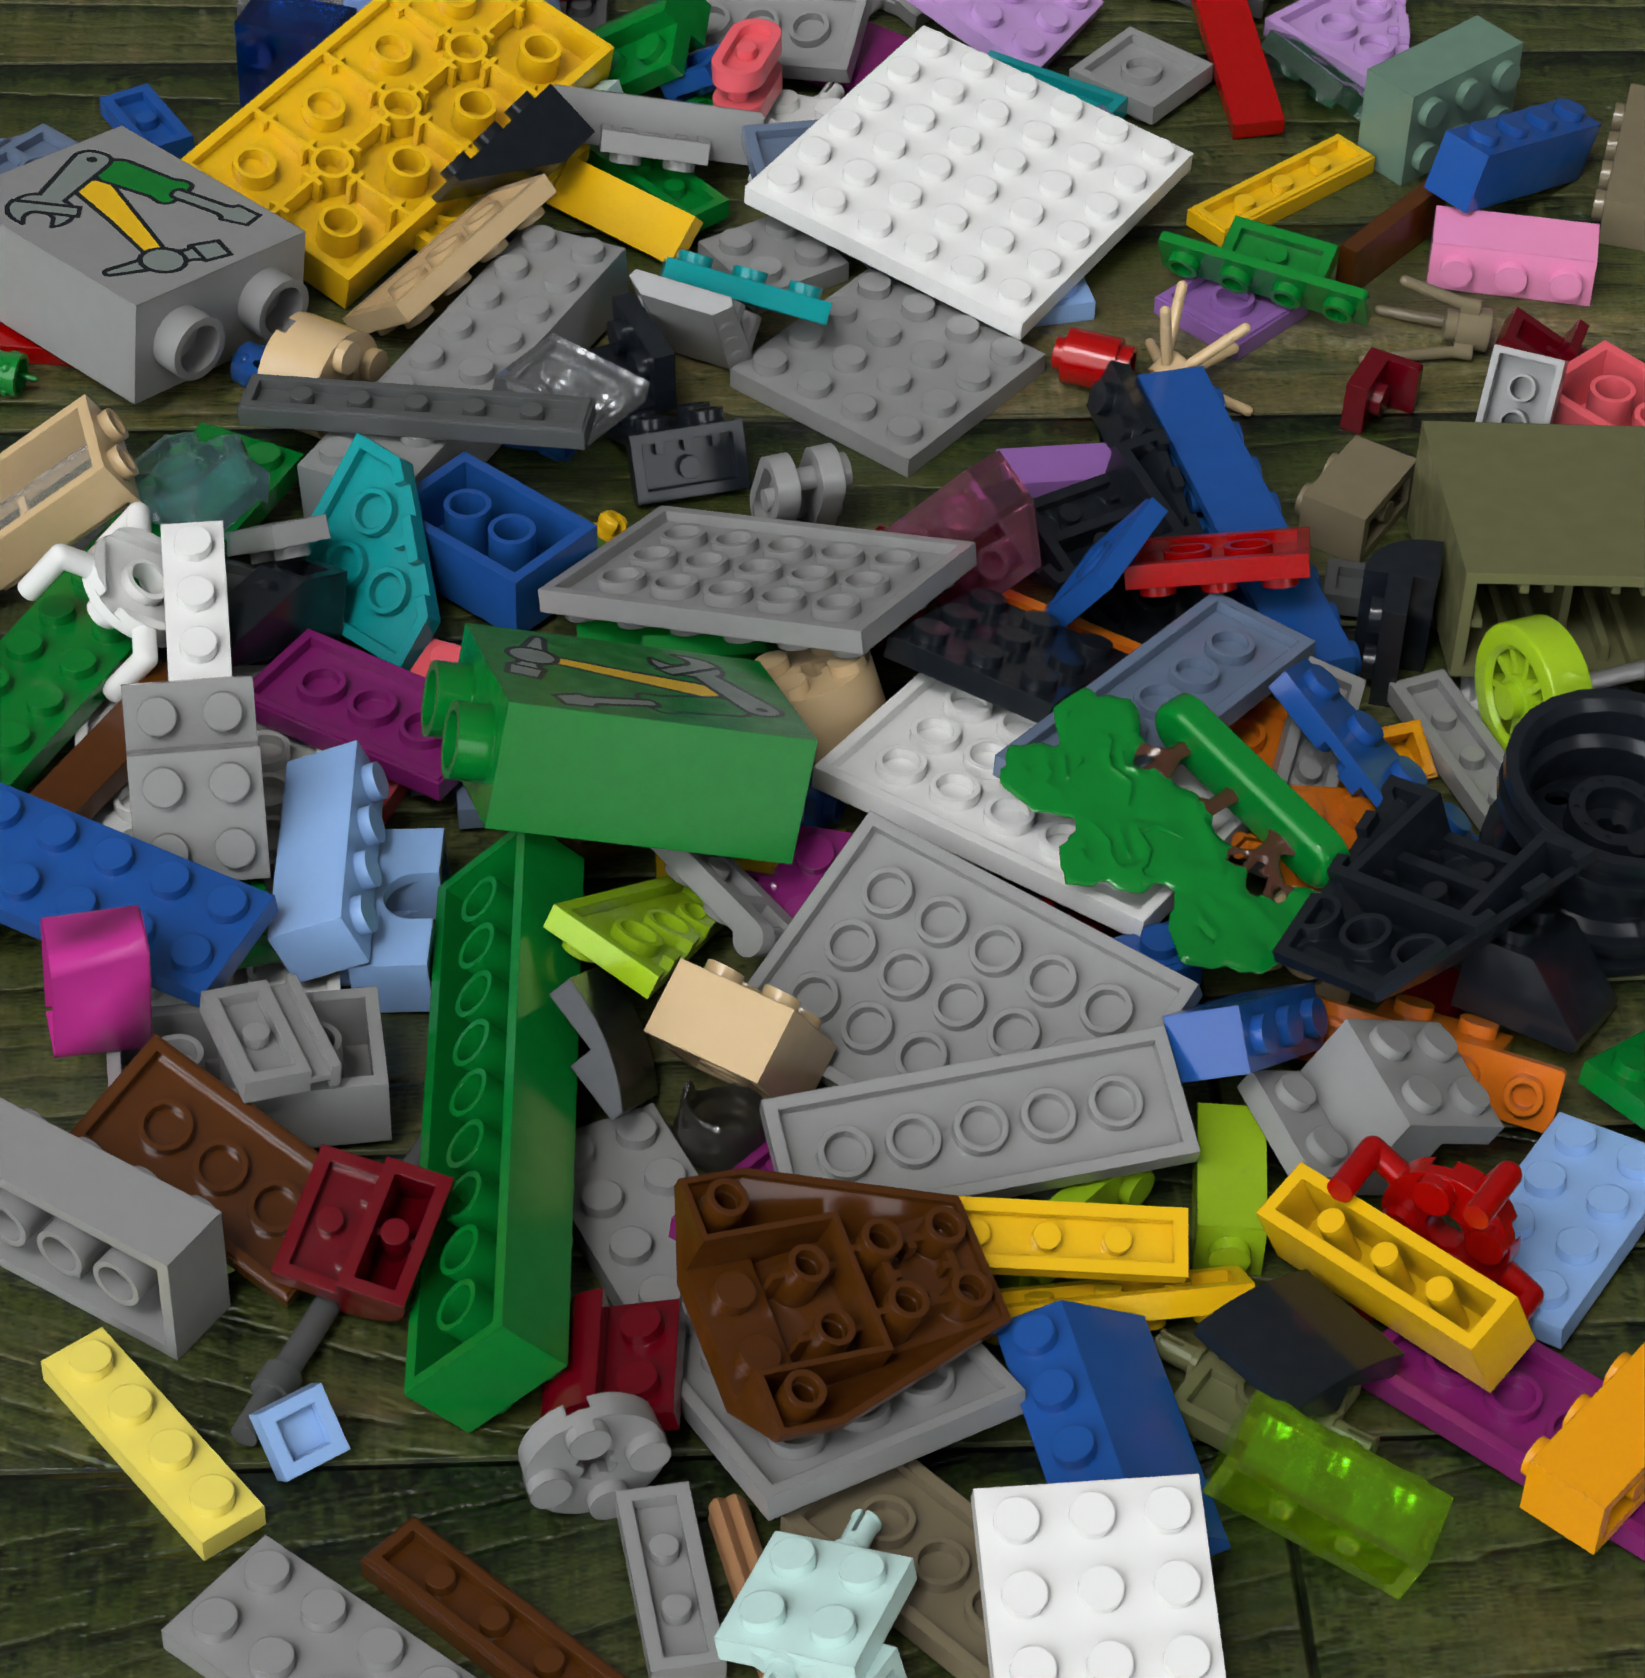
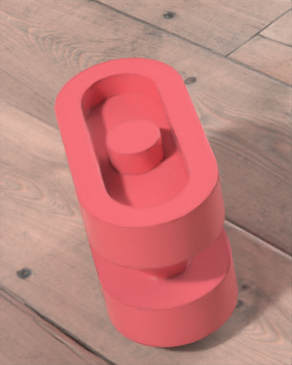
M752 18L739 21L729 29L711 60L712 82L717 87L713 93L714 106L759 111L766 118L783 88L782 65L778 61L782 53V31L776 23L766 19Z

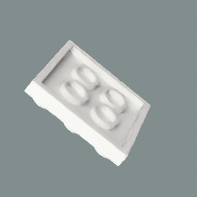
M1199 1474L973 1489L971 1507L990 1678H1226Z

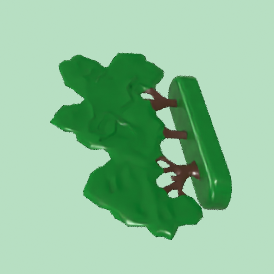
M1084 687L1053 707L1055 726L1060 740L1057 746L1054 747L1045 743L1035 742L1008 747L1005 754L1006 766L1000 769V781L1003 787L1026 804L1033 812H1050L1075 820L1076 830L1068 837L1065 843L1059 846L1060 867L1064 873L1065 884L1096 886L1100 882H1108L1115 890L1137 894L1144 893L1155 883L1169 887L1175 892L1174 909L1170 912L1168 929L1178 957L1185 965L1210 969L1227 966L1240 973H1265L1278 964L1274 959L1273 949L1311 892L1318 893L1307 887L1286 885L1280 871L1279 861L1281 860L1307 885L1323 889L1329 881L1327 868L1337 853L1350 856L1344 840L1337 831L1202 701L1188 693L1176 695L1162 704L1156 712V730L1166 748L1151 746L1145 742L1140 734L1139 710L1131 699L1120 698L1114 695L1097 696L1091 689ZM1146 754L1155 759V761L1142 768L1134 765V758L1139 755ZM1179 762L1214 795L1212 798H1202L1192 791L1176 786L1171 778ZM1227 807L1263 843L1256 849H1242L1227 844L1215 833L1212 827L1213 816ZM1236 854L1248 857L1247 861L1241 866L1228 861L1230 855ZM1256 863H1263L1264 867L1258 871L1264 877L1269 876L1264 891L1260 896L1250 894L1246 888L1247 873ZM1278 887H1281L1287 895L1285 901L1281 903L1273 901L1274 890Z

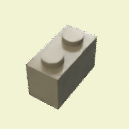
M1357 435L1352 438L1340 453H1332L1324 466L1322 474L1313 484L1307 482L1302 487L1295 503L1294 513L1300 516L1298 527L1310 526L1311 547L1343 560L1362 563L1408 509L1416 458Z

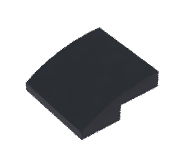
M598 966L569 978L549 994L591 1049L570 1067L612 1121L642 1106L658 1095L655 1066L646 1034L643 1031L644 1028L630 998L616 977Z
M1306 1269L1270 1280L1234 1298L1199 1322L1193 1334L1291 1421L1339 1410L1349 1387L1393 1377L1405 1355L1400 1348Z

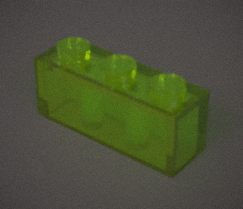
M1256 1390L1230 1426L1202 1490L1203 1493L1398 1600L1427 1567L1454 1499L1451 1495L1429 1484L1420 1475L1401 1469L1365 1449L1356 1440L1339 1435L1299 1413L1292 1405L1276 1400L1259 1390Z

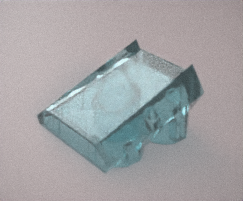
M182 432L175 435L165 434L134 460L139 470V474L135 476L140 500L149 507L151 522L159 526L160 524L223 520V529L225 531L259 500L268 503L270 472L250 459L242 438L238 434H224L207 442H201L197 433Z

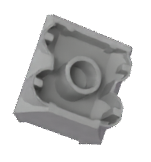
M635 269L629 275L642 307L645 308L646 313L649 314L674 353L729 369V371L737 363L753 359L752 346L762 318L753 312L745 310L746 306L729 296Z

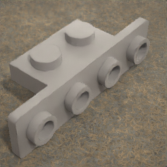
M553 85L595 131L584 144L599 145L601 152L610 153V162L625 165H641L642 157L663 160V169L687 173L694 172L695 164L708 166V160L748 165L742 146L743 125L764 124L765 119L763 113L759 111L567 85Z

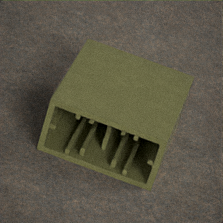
M1422 421L1407 525L1411 539L1444 542L1432 614L1449 675L1475 677L1477 652L1486 632L1497 623L1536 614L1552 617L1566 628L1579 646L1589 672L1645 660V426Z

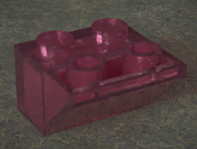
M1000 450L966 469L884 530L886 532L976 543L977 565L958 579L952 587L947 588L933 599L937 607L975 588L990 589L1003 594L1042 566L1034 499Z

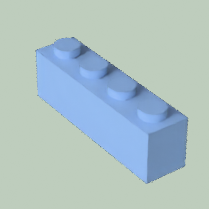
M358 740L287 762L272 893L276 898L278 913L269 924L267 939L291 975L296 974L300 983L368 963L370 961L372 933L378 929V919L374 903L376 887H379L382 882L378 856L379 844L385 840L382 809L383 800L389 796V785L381 765L376 761L370 762Z

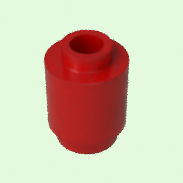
M1071 327L1067 337L1058 336L1052 353L1051 368L1059 370V382L1091 389L1094 383L1102 377L1110 360L1130 364L1135 372L1138 349L1135 346L1126 345L1125 338Z

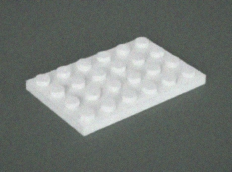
M918 673L813 766L811 787L868 813L871 810L954 855H958L1062 906L1083 914L1119 933L1140 936L1141 931L1146 926L1160 923L1174 908L1175 892L1166 885L1155 883L1147 891L1140 894L1115 890L1108 882H1100L1096 886L1065 884L1064 873L1060 867L1059 846L1065 843L1068 837L1076 830L1075 820L1050 812H1033L1026 804L1007 791L999 778L993 776L995 755L1037 723L925 674ZM1183 764L1176 768L1171 778L1176 786L1192 791L1202 798L1210 799L1214 796ZM1227 807L1213 816L1212 827L1215 833L1229 845H1231L1232 837L1236 832L1247 833L1249 831Z

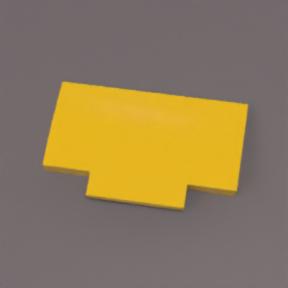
M372 0L183 156L181 160L306 231L303 280L346 309L413 249L418 252L484 195L436 203L431 196L447 182L439 174L463 151L470 159L477 154L479 150L472 142L495 120L504 128L511 121L504 112L527 90L536 98L550 83L552 85L559 84L592 89L601 80L608 78L615 47L544 0ZM583 143L572 156L587 162L590 145ZM569 158L547 177L553 186H555Z

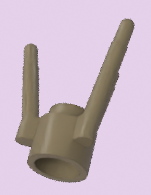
M1403 275L1400 278L1402 286L1454 306L1457 309L1447 308L1445 315L1385 305H1377L1375 307V313L1379 316L1442 327L1441 340L1451 342V346L1386 352L1413 361L1446 358L1471 361L1473 351L1485 353L1487 350L1492 328L1493 309L1481 307V299L1462 297L1427 282ZM1362 354L1359 357L1360 363L1362 362L1366 354Z

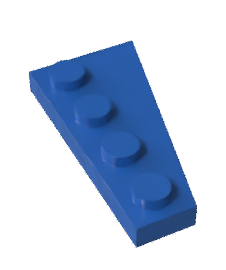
M1305 658L1286 669L1268 687L1317 750L1323 752L1332 750L1339 759L1336 763L1339 773L1337 777L1351 795H1361L1369 798L1377 808L1383 800L1381 787L1390 774L1430 788L1427 784V776L1422 768L1409 757L1400 756L1383 738L1384 733L1378 722L1368 713L1356 710L1339 692V683L1324 667L1312 664ZM1443 801L1451 832L1478 841L1479 838L1472 832L1470 820L1465 813L1453 803Z

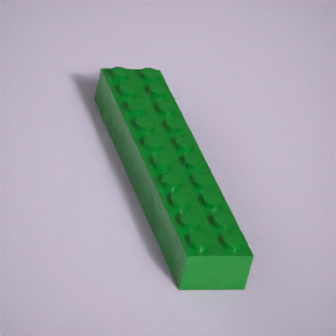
M509 831L441 884L437 892L419 1167L454 1178L455 1186L410 1299L404 1395L468 1433H471L494 1416L504 1413L517 1400L545 1381L551 1380L558 1372L568 1366L571 1253L573 1246L572 1222L573 1195L575 1191L576 1097L578 1090L577 1075L570 1066L578 1060L580 1035L549 994L569 978L581 973V960L566 952L562 947L563 940L545 929L543 925L554 904L584 897V858L552 836Z

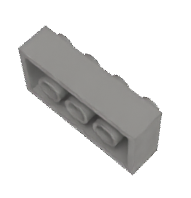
M1494 344L1475 422L1553 424L1569 361Z

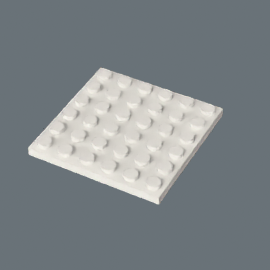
M923 25L745 186L744 203L1021 340L1191 170L1193 153L1171 143L1165 138L1135 126L1121 117L1114 116L1074 95L1055 88L1028 73H1024L994 59L984 52L954 40L940 31Z

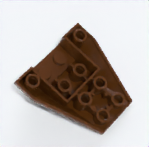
M744 1167L679 1178L674 1186L677 1286L727 1413L776 1443L845 1428L1006 1328L1012 1321L960 1197L957 1195Z

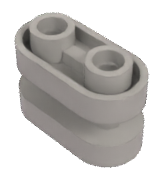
M825 443L805 448L798 468H796L793 459L787 452L761 457L750 491L751 516L792 521L799 519L801 522L835 525L838 516H841L843 512L846 488L851 487L853 483V473L848 456L845 452L838 453L832 443Z

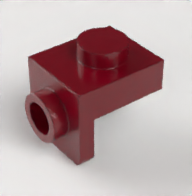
M1517 306L1504 321L1495 344L1570 362L1588 350L1582 343L1590 325L1579 319L1562 338Z

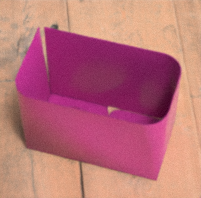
M133 905L41 917L45 1007H52V1010L46 1011L54 1058L142 1049L152 1038L153 1031L150 950L141 909L139 910V906Z

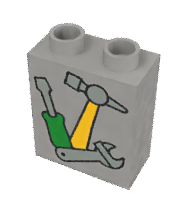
M121 125L0 174V322L135 405L180 383L202 378L213 368L231 361V356L245 342L252 341L258 345L267 344L277 329L287 332L296 322L289 319L290 316L300 311L307 312L309 295L306 286L303 284L306 231Z

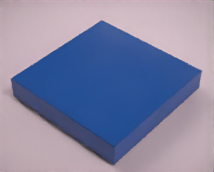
M1153 497L1144 500L1090 547L1043 612L1055 616L1060 622L1059 625L1063 627L1069 625L1114 586L1168 510Z

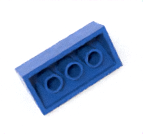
M1059 1300L1013 1317L1006 1328L996 1333L1009 1373L1025 1389L1026 1400L1020 1405L1047 1484L1199 1474L1210 1556L1231 1549L1145 1316Z

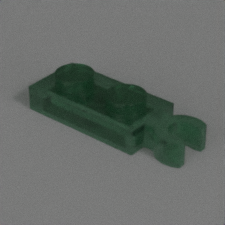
M1271 29L1260 47L1275 58L1272 66L1281 74L1294 81H1298L1300 78L1312 86L1308 94L1321 104L1331 109H1335L1336 105L1340 104L1361 122L1365 88L1296 36Z

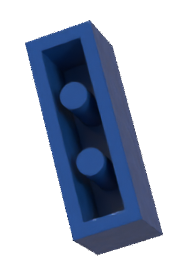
M1314 982L1240 992L1163 1016L1181 1083L1251 1074L1317 1051L1323 1046V1037L1328 1029L1326 1008L1321 998L1316 997Z

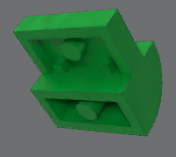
M656 0L593 29L592 32L615 47L609 77L605 80H619L623 93L640 95L684 76L688 53L705 46L711 5L706 0Z

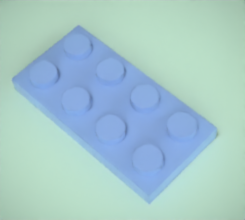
M1559 1112L1519 1165L1523 1174L1522 1180L1509 1199L1518 1216L1512 1223L1515 1238L1517 1239L1521 1236L1520 1249L1513 1261L1530 1275L1544 1291V1300L1528 1323L1536 1340L1562 1349L1645 1231V1143Z

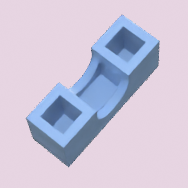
M445 828L385 829V840L379 844L378 856L382 882L379 887H376L374 903L378 919V929L372 933L370 961L339 971L340 984L342 987L351 986V988L377 986L380 1013L429 1012L435 936L433 920H436L438 887L452 876Z

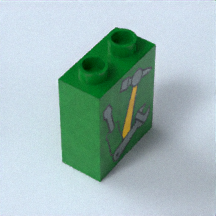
M465 623L458 663L433 660L427 671L422 695V734L424 737L442 739V775L444 779L462 781L484 827L487 829L792 864L818 740L760 661Z

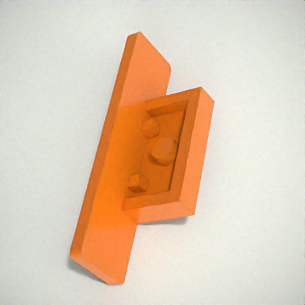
M1316 994V997L1321 998L1328 1017V1029L1323 1037L1324 1043L1346 1018L1440 1022L1443 1028L1454 1037L1458 1046L1457 1051L1475 1080L1487 1091L1490 1097V1105L1501 1121L1544 1133L1554 1120L1567 1077V1071L1563 1067L1510 1052L1514 1036L1499 1032V1024L1474 1014H1461L1460 1019L1434 1012L1435 1005L1433 1003L1410 995H1397L1396 1000L1387 998L1375 1011ZM1317 1051L1297 1057V1059L1308 1062Z

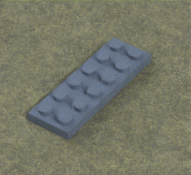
M1210 593L1085 688L1091 689L1097 696L1114 695L1120 698L1131 699L1139 710L1140 734L1145 742L1151 746L1166 748L1160 740L1155 726V715L1162 704L1181 693L1194 695L1229 727L1272 693L1268 687L1286 669L1305 658L1313 657L1316 641L1221 593ZM1054 711L995 755L993 776L1000 779V769L1006 766L1005 754L1011 745L1020 746L1041 742L1055 747L1059 744L1060 740L1055 726ZM1146 754L1139 755L1134 758V765L1142 768L1155 761V759Z

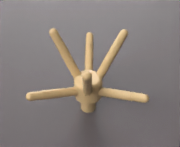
M1180 280L1176 285L1171 309L1168 306L1160 308V349L1154 339L1148 338L1145 341V347L1153 361V364L1147 371L1148 373L1196 366H1203L1204 369H1207L1239 352V345L1235 342L1248 334L1251 326L1248 323H1242L1186 360L1180 353L1174 350L1188 288L1187 282ZM1223 394L1227 409L1244 416H1251L1254 410L1250 405Z

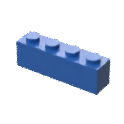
M1558 98L1555 101L1529 106L1522 110L1503 113L1500 116L1448 129L1424 188L1464 213H1469L1576 181L1580 177L1601 123L1587 116L1585 108L1579 103L1565 98Z

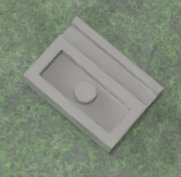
M296 974L287 975L284 984L270 986L267 979L201 991L199 1012L244 1104L310 1091L311 1083L327 1080L330 1087L340 1085L342 1064Z

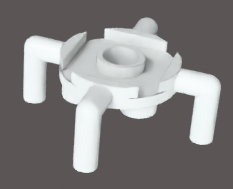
M143 502L130 504L97 539L88 552L62 543L53 545L20 580L17 586L19 593L25 599L35 601L63 571L82 577L85 591L90 599L87 603V611L92 620L105 629L115 628L132 638L133 654L107 679L103 687L105 697L115 703L122 699L121 684H135L145 678L158 663V647H167L161 538L152 533L151 512L149 507ZM134 578H137L139 580L141 588L135 582Z

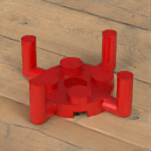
M1370 1135L1362 1139L1327 1183L1329 1194L1335 1200L1347 1203L1351 1201L1373 1171H1376L1390 1184L1382 1197L1381 1212L1517 1296L1529 1322L1544 1300V1291L1530 1275L1513 1261L1520 1249L1521 1236L1517 1239L1515 1238L1512 1223L1518 1216L1509 1197L1522 1180L1523 1174L1520 1166L1513 1161H1502L1485 1175L1478 1169L1459 1161L1456 1162L1452 1169L1440 1165H1432L1436 1157H1422L1408 1163L1382 1138ZM1447 1215L1454 1219L1463 1231L1449 1226L1441 1216ZM1352 1304V1309H1354L1365 1320H1375L1373 1317H1371L1370 1315H1368L1367 1313H1365L1364 1311H1362L1361 1309L1357 1308Z

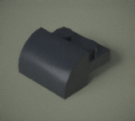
M1425 539L1393 542L1373 553L1365 565L1354 641L1359 648L1362 668L1360 678L1372 680L1368 704L1392 708L1387 702L1388 688L1390 682H1397L1399 669L1423 673L1444 542Z

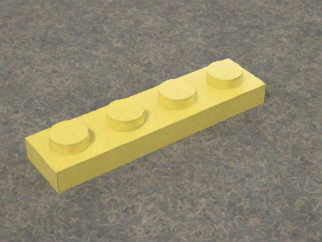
M103 1327L41 1360L43 1380L203 1561L266 1525L264 1505Z

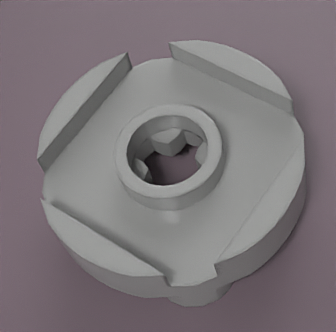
M601 1392L588 1395L586 1397L590 1407L577 1410L568 1416L564 1406L561 1405L542 1416L527 1431L518 1449V1460L522 1469L524 1485L530 1502L534 1507L563 1514L590 1512L591 1516L597 1520L616 1518L615 1491L646 1487L669 1461L671 1448L653 1408L646 1400L636 1395L622 1392Z

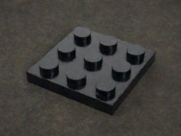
M975 588L890 633L883 657L1038 723L1053 712V707L1081 688L1088 686L1129 654L1113 648V643L1101 635L1077 633L1059 625V620L1049 613L1035 610L1025 611L1006 603L1005 596L999 592L985 588Z

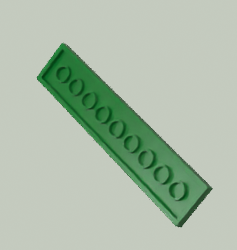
M201 422L138 490L141 502L145 503L151 512L152 533L161 538L160 524L223 520L224 532L258 526L299 480L297 464L304 458V453ZM124 510L115 515L114 518L102 529V531L90 542V544L83 551L88 552V550L96 543L97 539L124 512ZM224 537L225 559L227 561L231 556H227V540ZM64 571L0 640V782L23 792L106 699L103 694L105 682L133 654L132 638L115 628L105 629L92 620L87 611V603L90 599L85 591L82 577ZM134 578L135 582L141 588L139 580L137 578Z

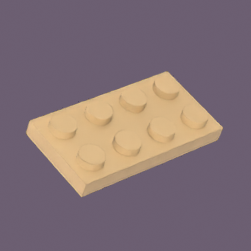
M544 173L489 190L343 318V321L347 326L366 333L377 331L380 336L388 334L402 324L407 329L420 324L434 312L431 303L442 293L444 296H447L460 289L471 279L472 276L468 270L479 260L481 263H485L493 259L508 246V242L505 239L507 235L515 228L518 231L523 230L541 218L545 213L541 205L557 192Z

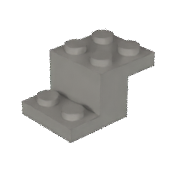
M241 675L121 684L133 837L236 880L271 878L261 750L257 738L253 676Z
M1346 1018L1301 1071L1259 1070L1247 1074L1237 1086L1287 1176L1302 1162L1326 1178L1331 1179L1361 1140L1370 1135L1382 1138L1409 1163L1418 1158L1430 1157L1441 1144L1488 1145L1504 1128L1490 1105V1097L1487 1091L1475 1080L1457 1051L1458 1046L1454 1037L1443 1028L1440 1022ZM1373 1171L1355 1195H1384L1385 1190L1390 1184L1376 1171Z

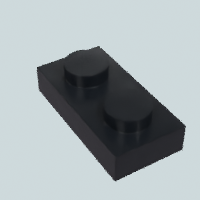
M1110 360L1100 380L1092 386L1086 406L1104 442L1111 448L1112 452L1114 445L1119 442L1163 427L1130 364Z

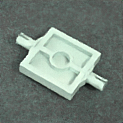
M862 1509L854 1510L840 1539L835 1541L775 1530L714 1636L718 1658L720 1660L753 1666L764 1673L762 1678H865L917 1581L913 1558L869 1549L876 1534L882 1527L879 1517L869 1510H866L865 1515H863Z

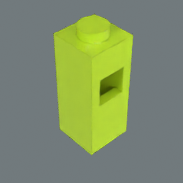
M1198 1102L1194 1130L1201 1152L1197 1161L1192 1162V1269L1240 1266L1247 1275L1261 1276L1267 1234L1256 1212L1267 1201V1139L1248 1106Z

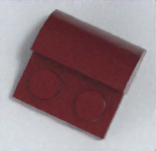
M322 1144L271 1268L272 1281L340 1303L341 1312L379 1321H395L403 1318L454 1189V1178L388 1156L384 1164Z
M603 1288L585 1291L571 1297L568 1366L558 1372L551 1380L543 1383L540 1418L561 1405L564 1406L567 1416L577 1410L589 1408L590 1405L586 1397L588 1395L601 1392H622L636 1395L646 1400L653 1408L657 1420L664 1431L680 1430L686 1315L680 1298L609 1306Z

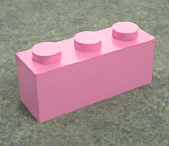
M1436 205L1426 282L1445 290L1590 306L1598 262L1600 224L1482 210L1464 213L1456 207Z

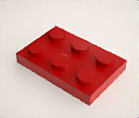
M1310 526L1148 538L1124 571L1125 590L1140 589V595L1143 597H1164L1175 594L1177 592L1176 587L1201 585V591L1205 593L1233 591L1238 588V582L1262 581V587L1268 589L1294 587L1299 584V578H1310Z

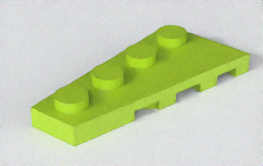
M668 875L556 903L553 905L543 927L563 940L562 947L570 955L585 962L596 963L640 995L649 999L672 976L680 958L688 961L723 925L706 914L703 909L705 902L690 887L678 883Z

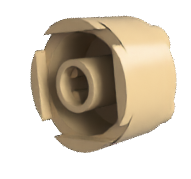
M300 311L289 317V319L296 322L287 332L277 329L271 336L263 352L257 374L377 382L387 371L388 355L386 351L377 348L374 339L368 333L306 311ZM295 429L322 439L328 433V431Z
M808 648L800 651L776 650L764 653L755 659L760 661L817 738L818 744L814 758L815 765L887 702L870 651L866 655L857 658H839L834 656L832 651Z

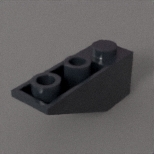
M551 83L536 98L527 90L504 112L511 120L504 128L495 120L472 142L479 150L477 154L470 159L463 151L439 173L447 182L431 197L436 203L482 195L489 190L544 173L548 177L595 131Z
M307 556L266 563L255 569L228 593L232 667L245 664L266 665L271 663L274 657L281 654L308 628L337 641H342L347 571Z

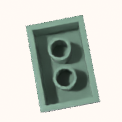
M1476 15L1367 69L1357 146L1376 157L1374 170L1396 184L1403 186L1430 172L1446 130L1467 125L1474 121L1500 116L1503 113L1513 112L1517 81L1521 73L1520 61L1524 42Z

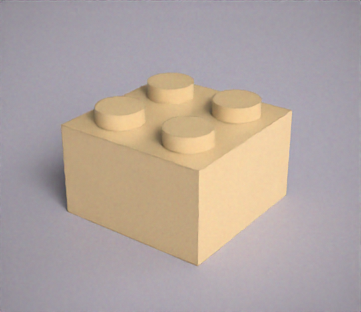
M680 958L643 1030L645 1033L689 1066L760 1099L816 1089L837 1048V1045L819 1030L823 1022L822 1019L801 1008V1001L778 988L765 984L762 991L743 982L745 977L718 961L708 959L704 968Z

